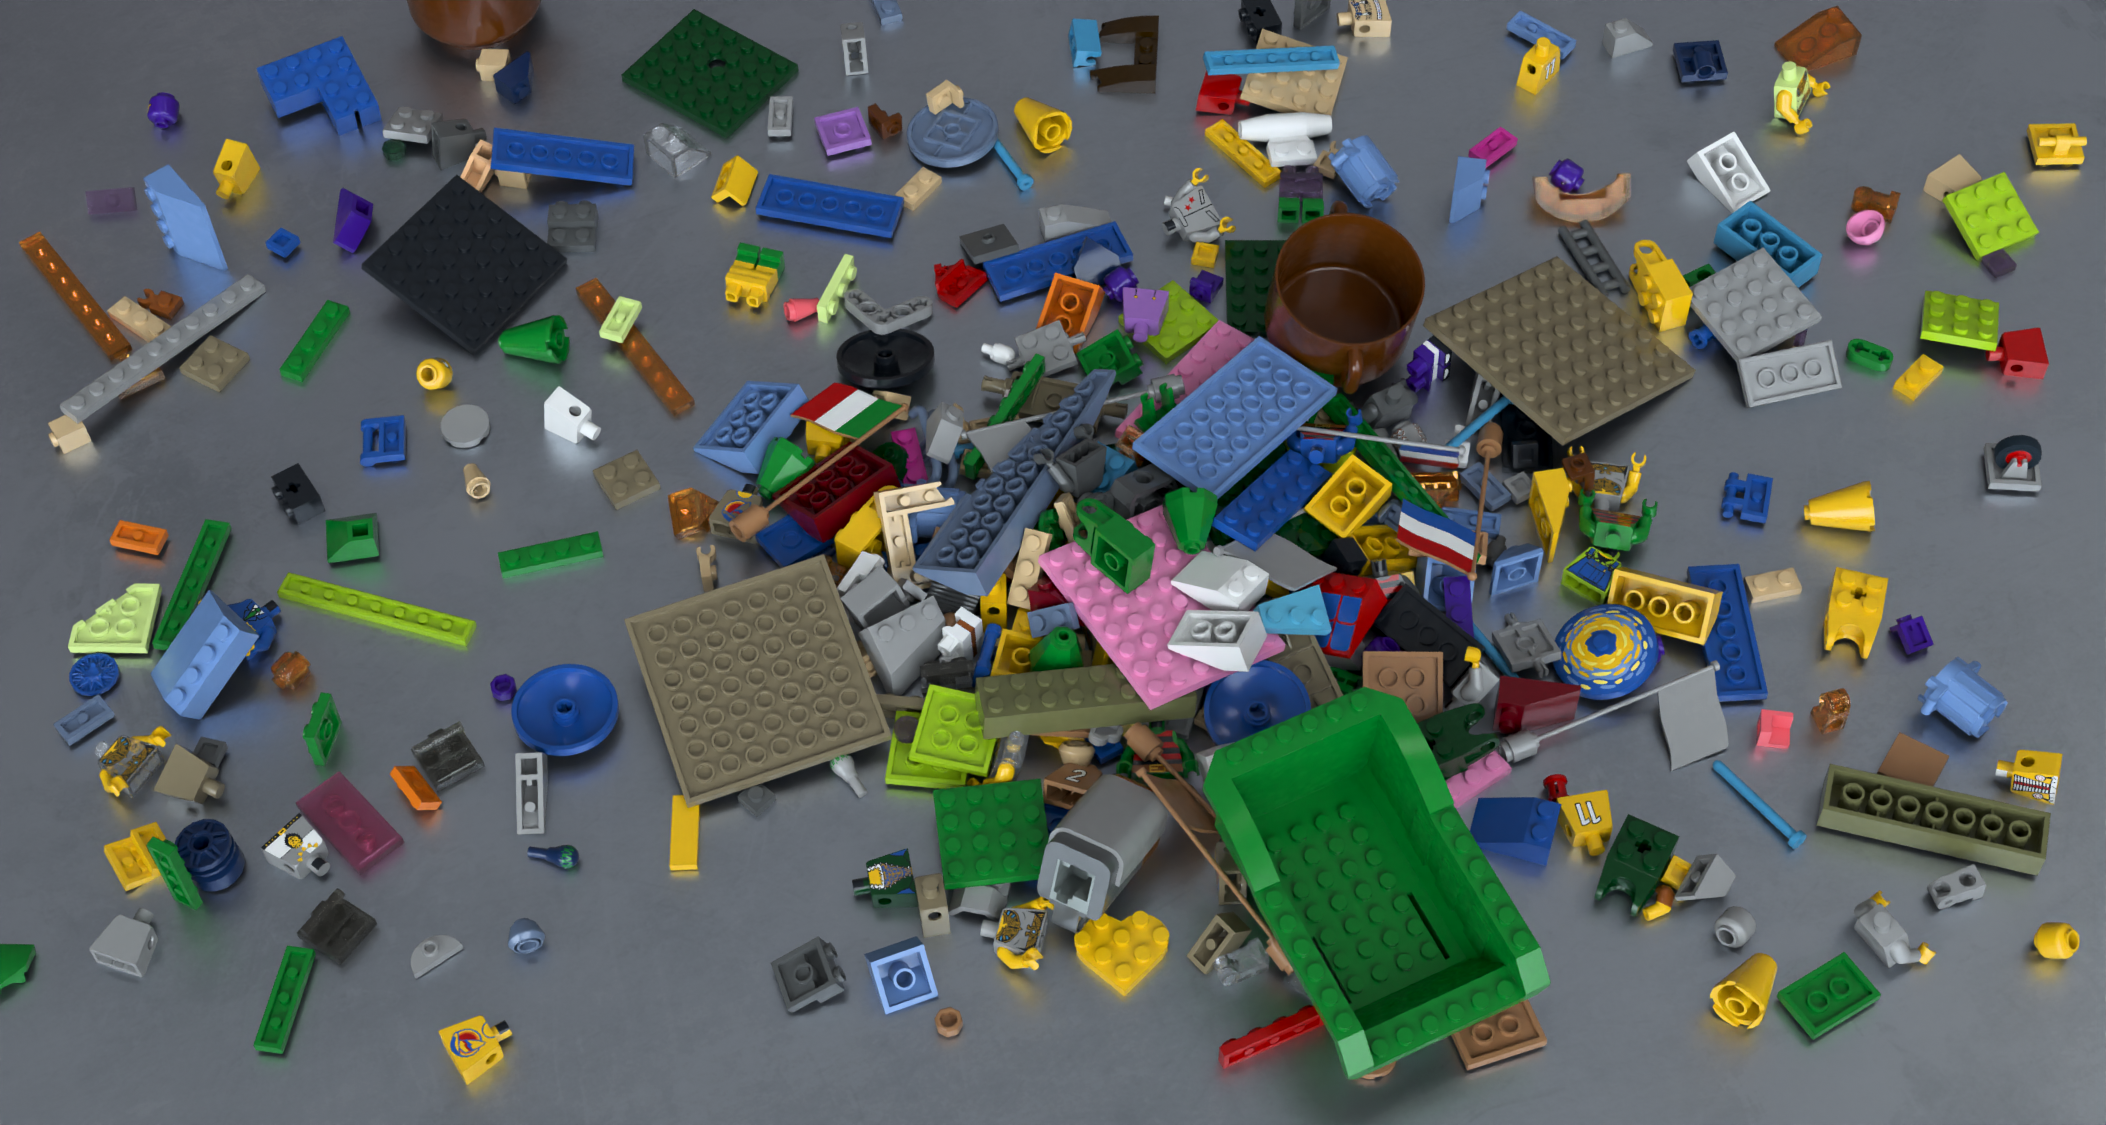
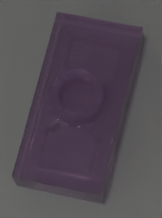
M134 187L85 191L89 215L137 210Z

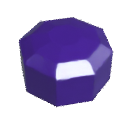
M507 674L496 676L490 683L493 697L500 701L510 700L517 693L514 678Z

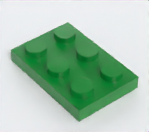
M1845 952L1780 990L1777 994L1780 1002L1812 1040L1878 1001L1881 996L1880 992Z

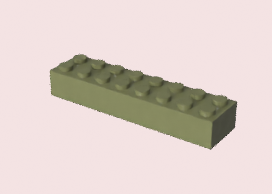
M1116 664L976 678L975 702L983 739L1127 725L1137 722L1146 723L1194 718L1197 702L1195 690L1150 710Z
M1830 764L1823 782L1817 826L2038 876L2046 860L2051 813Z

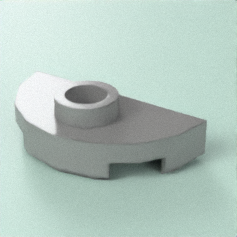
M435 935L423 940L415 947L411 955L410 966L415 978H419L462 950V944L454 937L447 935Z

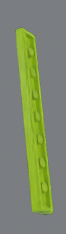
M290 572L287 573L277 591L280 598L466 647L477 627L476 621Z

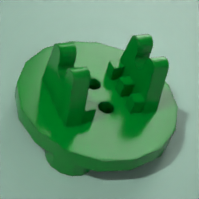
M1056 509L1043 511L1033 529L1053 534L1049 551L1064 546L1065 541H1068L1065 532L1060 528Z

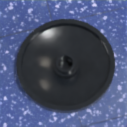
M898 329L885 335L876 334L871 330L861 332L841 344L836 355L838 371L845 379L854 384L870 388H893L913 383L927 375L935 362L932 343L925 336L907 329Z

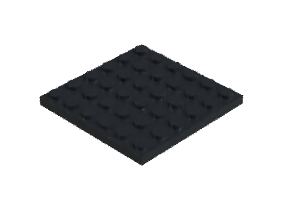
M456 175L362 263L361 269L474 355L567 263V258L460 176Z

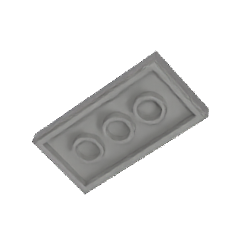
M1832 340L1736 360L1747 408L1842 388Z

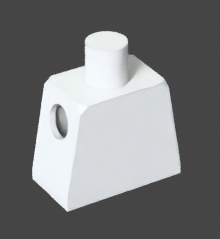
M560 386L544 402L545 429L573 443H579L584 436L595 440L600 434L601 428L592 423V410L590 407Z

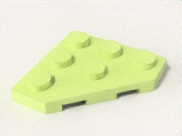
M134 583L126 589L127 593L116 600L112 598L96 609L95 615L86 621L80 620L74 624L68 644L70 652L148 653L162 593L161 585Z

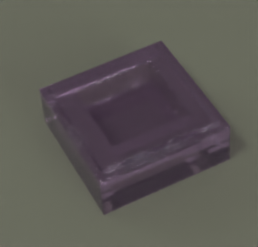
M2003 248L1983 256L1981 261L1995 278L2014 271L2017 266Z

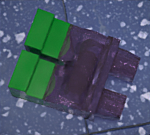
M1284 166L1283 172H1280L1278 223H1299L1300 201H1302V223H1307L1324 215L1323 173H1319L1317 166H1308L1305 173H1297L1294 166ZM1282 211H1295V214L1286 216ZM1306 211H1318L1319 214L1311 217L1306 214Z

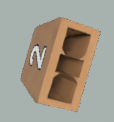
M1074 763L1065 764L1044 778V803L1070 810L1103 773L1092 764H1089L1087 767Z

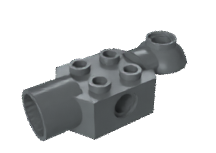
M1152 463L1115 479L1110 490L1106 492L1084 493L1077 501V504L1083 499H1096L1127 520L1163 505L1165 494L1180 489L1182 486L1179 481ZM1091 506L1082 508L1088 514L1096 512V509Z

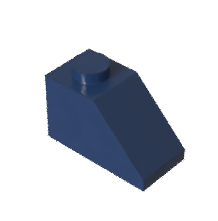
M528 51L493 75L496 91L514 105L532 92L534 68L531 54Z

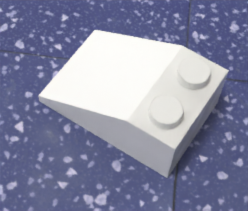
M1735 132L1698 151L1687 160L1698 181L1731 213L1737 211L1747 202H1753L1771 191Z
M1201 551L1171 580V584L1213 611H1249L1265 595L1269 573L1248 560L1226 555L1217 557L1212 552Z
M1186 610L1167 646L1172 651L1223 671L1248 672L1267 634L1258 611Z

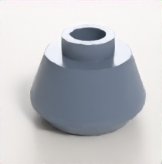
M521 918L516 920L510 928L508 947L516 953L533 952L542 946L546 936L535 921L529 918Z

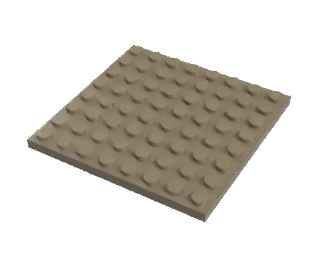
M1557 256L1425 318L1423 324L1427 330L1562 446L1693 378L1696 371Z
M824 554L624 619L687 808L892 739Z

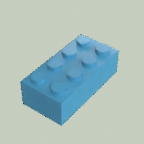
M1752 201L1747 202L1720 222L1714 238V244L1736 261L1764 248L1798 288L1818 273L1823 254Z

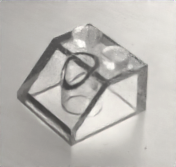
M660 123L643 134L646 154L674 178L679 177L711 156V152L682 127Z

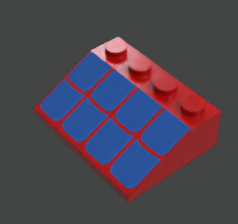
M1334 572L1296 591L1289 590V594L1316 585L1320 586L1332 631L1327 636L1315 635L1323 654L1347 659L1352 657L1388 601L1376 579Z

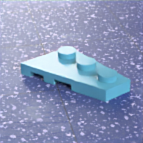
M1319 585L1259 604L1253 609V611L1259 612L1265 631L1268 634L1327 636L1332 631Z

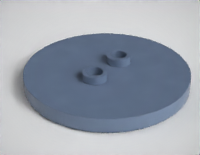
M963 97L964 107L961 109L952 103L936 115L929 111L927 105L914 115L908 125L907 141L909 148L917 159L931 166L951 168L970 164L986 155L998 139L999 127L995 113L983 102Z

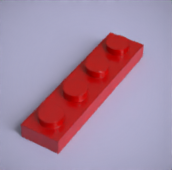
M1306 1005L1289 1017L1281 1016L1264 1028L1256 1027L1241 1038H1231L1225 1041L1219 1047L1218 1060L1223 1069L1318 1028L1324 1025L1315 1007Z

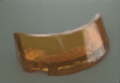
M1617 173L1615 181L1611 184L1606 185V187L1584 194L1561 192L1559 187H1554L1548 182L1547 176H1532L1535 201L1539 206L1551 215L1569 222L1579 223L1584 219H1587L1589 222L1601 220L1612 215L1631 198V173Z

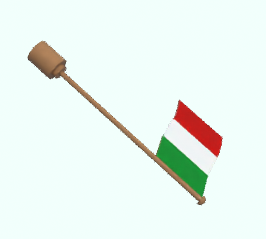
M834 382L790 414L793 418L809 421L834 434L856 441L766 508L753 504L729 522L732 533L741 542H746L769 524L768 512L903 411L907 412L909 410L908 404L902 403L899 405L881 400L852 386Z

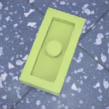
M619 296L599 330L600 337L623 343L642 309L641 302Z

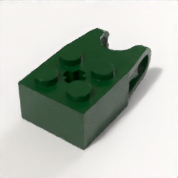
M1479 703L1467 704L1441 712L1417 723L1444 779L1468 770V766L1493 752L1500 744V740L1495 733H1482L1479 735L1469 733L1471 727L1477 724L1485 715V709Z
M1628 814L1606 857L1594 899L1601 901L1613 890L1624 891L1632 900L1630 915L1637 917L1652 895H1654L1664 871L1675 853L1679 836Z

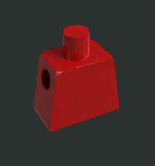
M1206 70L1198 95L1196 111L1231 115L1236 103L1249 106L1250 102L1240 99L1242 90H1240L1241 76L1236 74L1208 75Z
M2041 328L2004 332L2001 334L1996 350H1986L1985 352L1986 360L1999 361L2002 373L2008 376L2043 379L2049 365Z

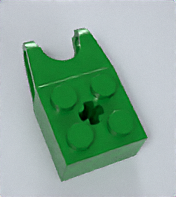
M1092 498L1081 500L1077 504L1076 513L1082 522L1074 527L1073 538L1075 542L1091 557V564L1129 594L1150 579L1155 543L1136 529L1130 521L1125 520L1100 501ZM1091 506L1096 509V512L1088 514L1082 508ZM1087 530V538L1082 537L1079 532Z

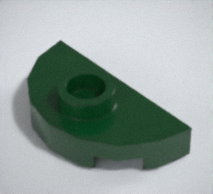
M886 442L878 446L872 453L893 464L898 479L903 480L908 470L905 468L907 458L909 459L906 449L895 442Z

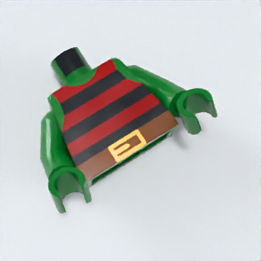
M1581 489L1577 500L1581 506L1579 508V529L1590 538L1592 545L1630 551L1633 545L1647 540L1653 521L1651 518L1657 515V501H1655L1653 507L1646 506L1647 499H1644L1642 502V516L1640 517L1591 508L1595 491L1591 490L1590 497H1587L1583 494V489Z
M1165 721L1149 722V728L1164 743L1161 756L1183 779L1188 778L1187 773L1191 771L1196 772L1197 776H1199L1198 762L1195 760L1194 753L1185 740L1177 737L1176 731H1165ZM1129 746L1126 747L1121 755L1120 762L1116 765V776L1119 777L1120 774L1125 773L1128 775V780H1131L1132 777L1133 780H1144L1136 775V772L1142 767L1146 768L1147 774L1162 779H1176L1157 759L1153 762L1151 760L1144 762Z

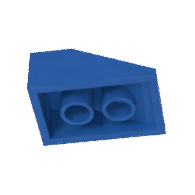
M1536 797L1478 798L1470 833L1474 836L1476 843L1482 850L1546 866L1561 804Z

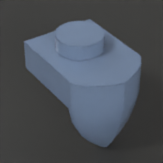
M1392 499L1382 505L1378 511V522L1385 523L1397 532L1402 502L1398 499Z

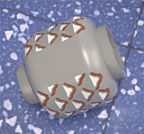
M1404 421L1392 429L1393 434L1390 438L1427 443V438L1417 423ZM1392 443L1398 455L1401 456L1399 452L1401 444Z

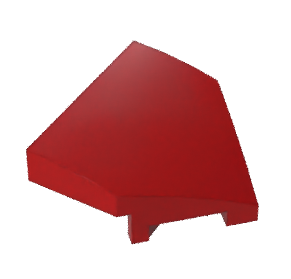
M960 259L954 265H944L943 267L941 263L934 265L938 297L955 308H958L988 280L986 272L969 265L965 266L964 259Z

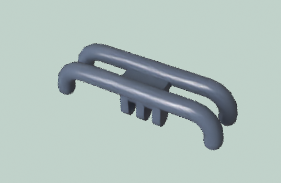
M916 405L909 410L908 416L911 419L919 416L925 438L920 443L925 467H932L931 476L926 483L936 482L940 480L942 473L941 461L926 455V423L935 409L927 412L926 408L922 405ZM953 452L952 458L947 464L949 474L947 481L943 485L946 488H954L958 480V465Z

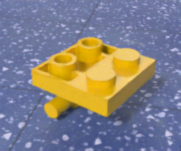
M2075 123L2028 125L2026 131L2035 165L2083 163L2085 157L2082 146H2086L2087 138L2086 136L2078 135Z

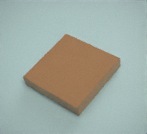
M1899 732L1877 774L1934 787L1949 759V755Z

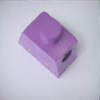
M1123 287L1125 332L1132 333L1133 339L1140 343L1147 341L1148 335H1158L1168 312L1169 291Z

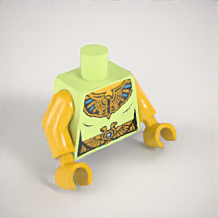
M1788 61L1782 65V70L1774 84V117L1786 119L1790 124L1794 123L1795 132L1797 134H1804L1809 132L1812 122L1808 118L1800 121L1798 117L1810 95L1811 87L1813 95L1821 97L1828 95L1824 90L1829 89L1830 84L1827 81L1817 83L1816 79L1808 74L1805 67Z

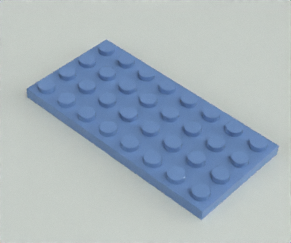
M1258 336L1135 440L1132 449L1181 484L1190 488L1191 491L1197 492V488H1205L1217 495L1218 500L1336 396L1338 388Z

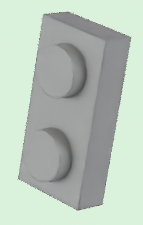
M793 96L770 97L768 136H791Z

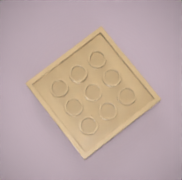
M1262 29L1256 49L1316 46ZM1337 54L1340 65L1338 69L1248 73L1240 99L1281 113L1307 112L1331 116L1348 57Z

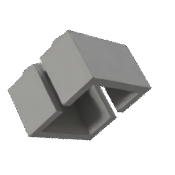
M882 566L869 573L865 579L849 589L840 598L861 630L911 607L899 584Z

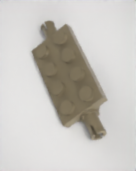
M1013 371L1012 377L1005 380L984 375L981 391L1002 394V397H1007L1011 392L1015 379H1019L1023 373ZM1041 377L1019 411V418L1057 411L1060 408L1059 403L1064 398L1075 394L1074 388L1078 384ZM1115 402L1103 405L1093 426L1094 433H1097L1101 417H1104V415L1125 420L1128 404ZM1042 419L1036 420V422L1044 423Z
M1278 634L1285 643V649L1266 660L1286 667L1301 680L1308 692L1311 709L1343 696L1315 635Z

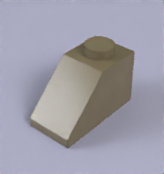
M1234 912L1216 914L1186 956L1205 975L1209 974L1239 949L1252 930Z

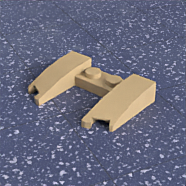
M940 481L874 492L878 518H881L889 565L887 573L897 583L901 578L908 579L920 589L930 588L932 582L938 583L915 573L912 569L916 560L908 513L955 505L952 497L945 500L937 489L942 484Z

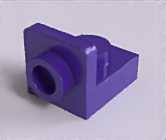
M1202 270L1197 278H1191L1189 294L1198 300L1211 304L1222 287L1224 278Z
M1911 614L1896 619L1898 625L1889 628L1891 633L1898 632L1907 655L1934 645L1923 616L1912 619Z

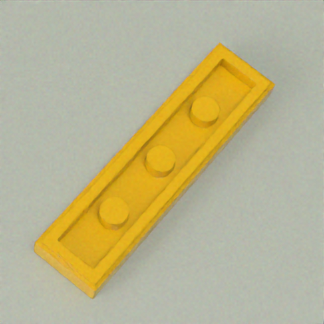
M1224 119L1205 129V136L1263 188L1282 178V171L1278 167H1271L1269 159L1247 140H1241L1238 132Z

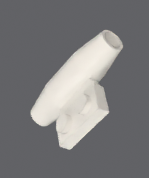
M1307 112L1266 114L1238 122V135L1241 140L1268 142L1266 150L1271 167L1313 165L1317 160V154L1313 140H1310V138L1332 132V119L1330 115Z

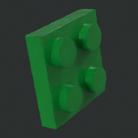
M321 692L318 701L314 702L312 706L310 722L303 729V739L306 741L309 754H311L315 765L326 766L342 721L332 695Z

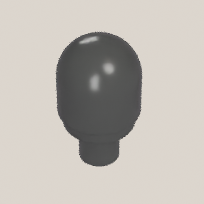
M1498 535L1495 541H1491L1488 544L1487 565L1493 567L1497 558L1504 550H1507L1505 545L1506 538L1504 536Z

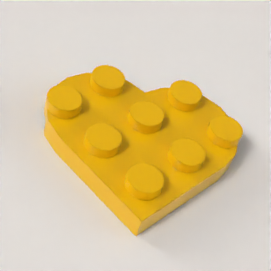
M1136 911L1133 915L1128 916L1122 921L1104 913L1096 921L1090 919L1082 930L1074 935V945L1079 959L1124 997L1164 958L1168 951L1169 931L1159 919L1148 915L1144 911Z

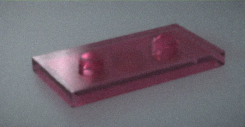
M340 771L296 802L297 808L359 875H362L404 844L403 838Z

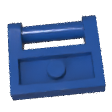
M404 415L370 418L361 421L363 453L360 455V464L362 466L371 467L375 463L406 459V421ZM375 430H379V451H373V432Z
M990 623L986 627L980 655L974 670L971 690H975L976 678L989 677L991 675L992 664L990 661L994 662L998 646H995L996 640L1000 638L1002 632L1001 626Z

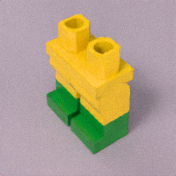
M740 242L737 248L738 254L725 277L726 300L736 302L741 296L746 298L747 304L758 308L762 301H769L770 294L773 292L785 269L784 254L782 251L764 247L761 251L760 246Z

